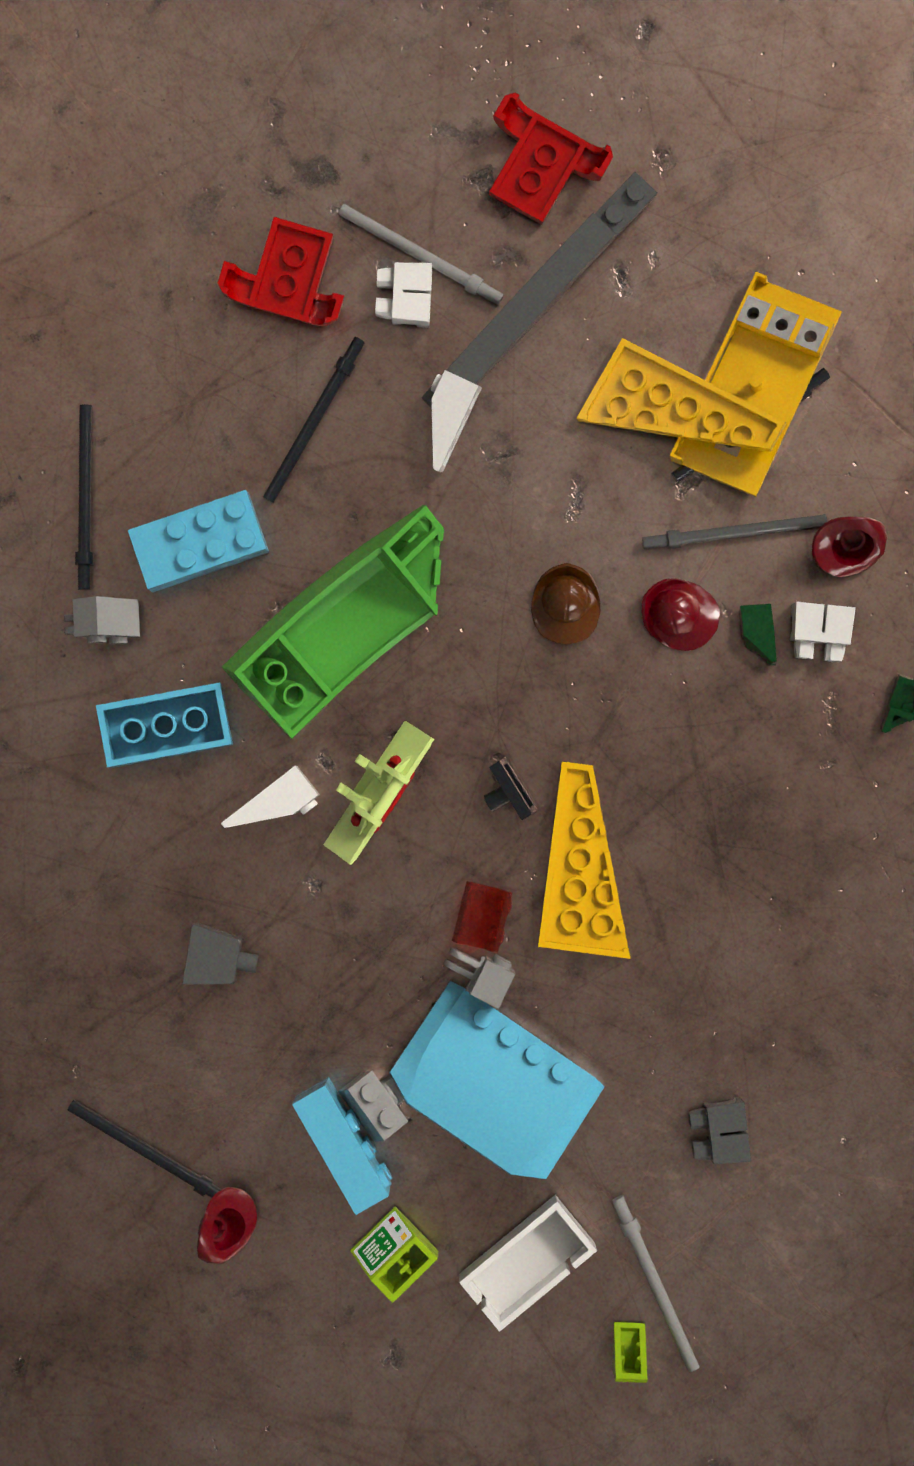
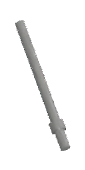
M343 204L338 215L423 263H432L433 269L465 286L464 290L474 296L479 294L497 305L503 299L504 294L483 283V278L474 273L472 275L467 274L348 205Z
M623 1195L618 1196L612 1200V1203L621 1221L619 1226L624 1237L629 1238L688 1372H693L700 1366L640 1235L641 1227L637 1218L632 1217Z

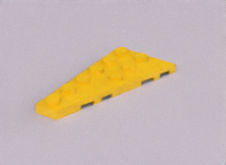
M624 338L621 339L576 418L579 422L771 452L786 426V421Z
M562 761L538 947L631 959L593 765Z

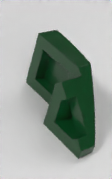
M771 603L740 606L739 615L742 637L746 641L745 647L751 652L752 650L756 651L767 659L766 663L770 666H776V644Z
M898 674L881 726V731L885 733L907 721L914 720L913 678Z

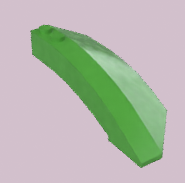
M426 505L420 506L364 543L313 582L248 640L222 666L223 670L292 739L367 667L434 615L437 616L438 603H436L437 585H440L442 560L439 559L440 541H443L444 536L443 526Z

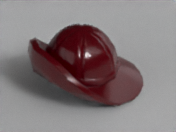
M839 517L831 519L822 525L814 535L812 543L813 559L821 570L832 576L848 577L865 571L874 565L885 552L887 542L885 526L881 522L868 517Z
M677 578L663 579L654 584L643 596L641 613L645 628L652 637L671 649L689 651L701 648L713 637L718 629L720 618L719 606L713 596L700 585Z
M227 1187L217 1192L211 1198L198 1228L197 1254L199 1259L206 1263L223 1264L237 1255L247 1244L257 1222L256 1205L247 1192L239 1188Z

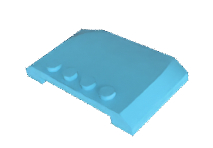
M452 981L447 984L389 1072L407 1105L509 1175L547 1179L605 1087L584 1069L486 1002L470 995L464 987Z

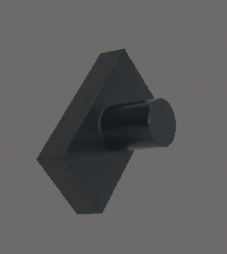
M506 757L489 767L500 784L499 787L484 795L485 802L492 811L511 802L517 814L523 820L538 810Z

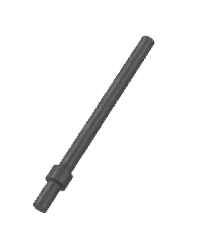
M826 514L687 532H680L678 529L666 531V534L642 537L643 549L666 546L668 549L681 548L682 544L819 528L828 521Z

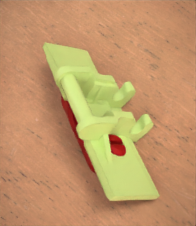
M404 721L376 764L359 754L354 762L364 767L366 772L354 790L343 783H340L336 791L346 796L352 802L323 845L352 865L372 835L380 829L401 798L403 792L413 779L416 768L431 747L434 739L407 721Z

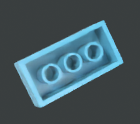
M247 490L128 530L147 589L151 592H156L269 553Z
M220 682L96 705L108 768L233 745L223 687Z
M327 1077L298 1094L292 1105L355 1215L387 1198L390 1186L392 1185L390 1181L393 1179L384 1162L379 1164L376 1160L375 1152L377 1150L368 1135L363 1137L359 1127L361 1122L353 1109H347L330 1078Z

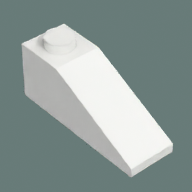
M444 370L443 375L438 374L431 387V391L434 392L432 396L433 469L439 472L444 471L482 387Z
M294 766L221 824L224 828L293 815L299 811L305 815L318 804L315 799L320 794L299 767Z

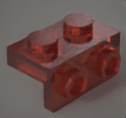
M467 881L452 941L498 953L505 937L504 926L506 918L512 909V892Z

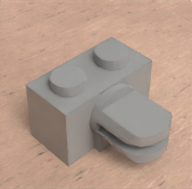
M98 596L73 599V614L64 615V622H74V626L65 627L64 634L74 635V637H86L87 643H106V639H109V644H127V638L140 637L138 599Z
M451 947L450 955L475 967V970L472 971L449 959H445L443 965L470 979L465 988L470 995L499 1009L515 976L514 969L511 968V961L497 954H494L493 958L481 956L480 960H477Z
M372 1070L362 1072L338 1091L349 1108L353 1109L362 1126L374 1142L385 1141L408 1122L398 1107L404 1102V1099L390 1074L379 1081Z

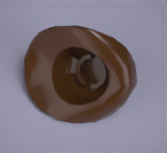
M570 563L560 564L546 571L535 586L531 605L534 625L538 632L549 641L565 645L583 641L594 632L601 609L598 588L593 577L583 568Z

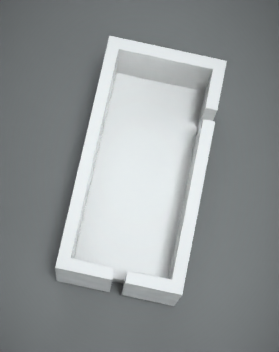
M554 1195L459 1274V1283L477 1305L481 1302V1310L500 1332L570 1274L569 1265L566 1262L569 1257L572 1266L576 1269L597 1252V1248L591 1237L559 1198Z

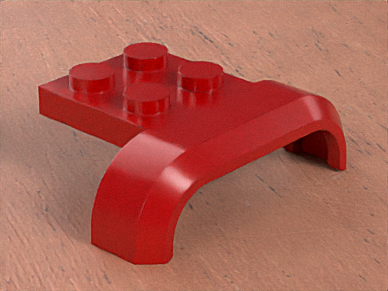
M516 92L505 95L494 113L493 119L506 134L518 142L491 187L489 195L543 225L572 173L592 181H600L613 160L611 146H595L528 108L520 100V95Z
M273 217L257 275L241 270L234 263L224 261L218 279V285L224 296L235 302L317 326H328L336 322L344 301V295L332 293V295L317 293L334 238L333 234L277 217Z

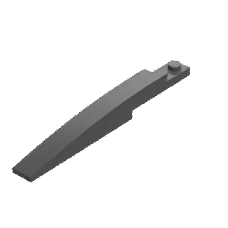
M634 172L595 214L592 213L546 261L446 371L477 385L571 288V284L657 196L658 192L640 175ZM430 387L421 398L432 408L434 392L431 391Z

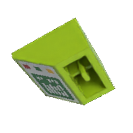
M396 1206L350 1249L369 1279L392 1303L438 1259V1250Z

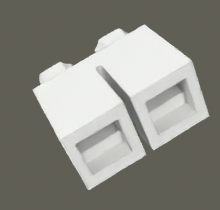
M395 262L394 268L378 269L377 288L393 289V299L376 298V317L392 319L393 325L410 324L421 328H429L432 263Z
M806 602L793 603L791 608L792 632L790 634V641L794 642L795 658L813 659L814 644L825 645L824 661L842 662L845 646L851 645L856 607L824 606L825 604Z

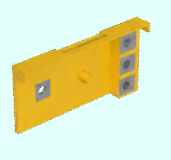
M755 272L705 380L710 382L724 349L731 338L711 384L786 421V426L771 452L736 446L729 448L724 444L678 437L670 454L671 461L757 497L842 311L769 283L766 275ZM752 313H757L759 315L756 319H750L748 317ZM784 324L787 326V329L780 331L777 327ZM814 338L815 341L807 342L806 339Z

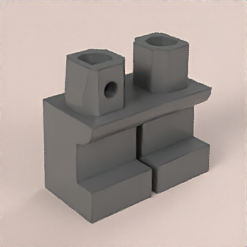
M741 1098L728 1099V1101L718 1103H704V1108L688 1112L691 1130L707 1129L708 1139L692 1141L694 1159L711 1160L713 1164L751 1162L749 1137L746 1132L748 1128L745 1102Z

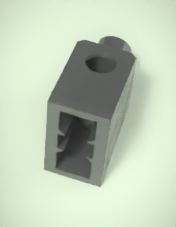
M195 923L191 929L182 984H234L237 980L238 971L256 973L259 955L241 952L243 938Z

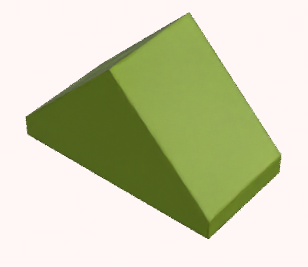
M614 1322L612 1371L615 1382L647 1383L645 1323Z

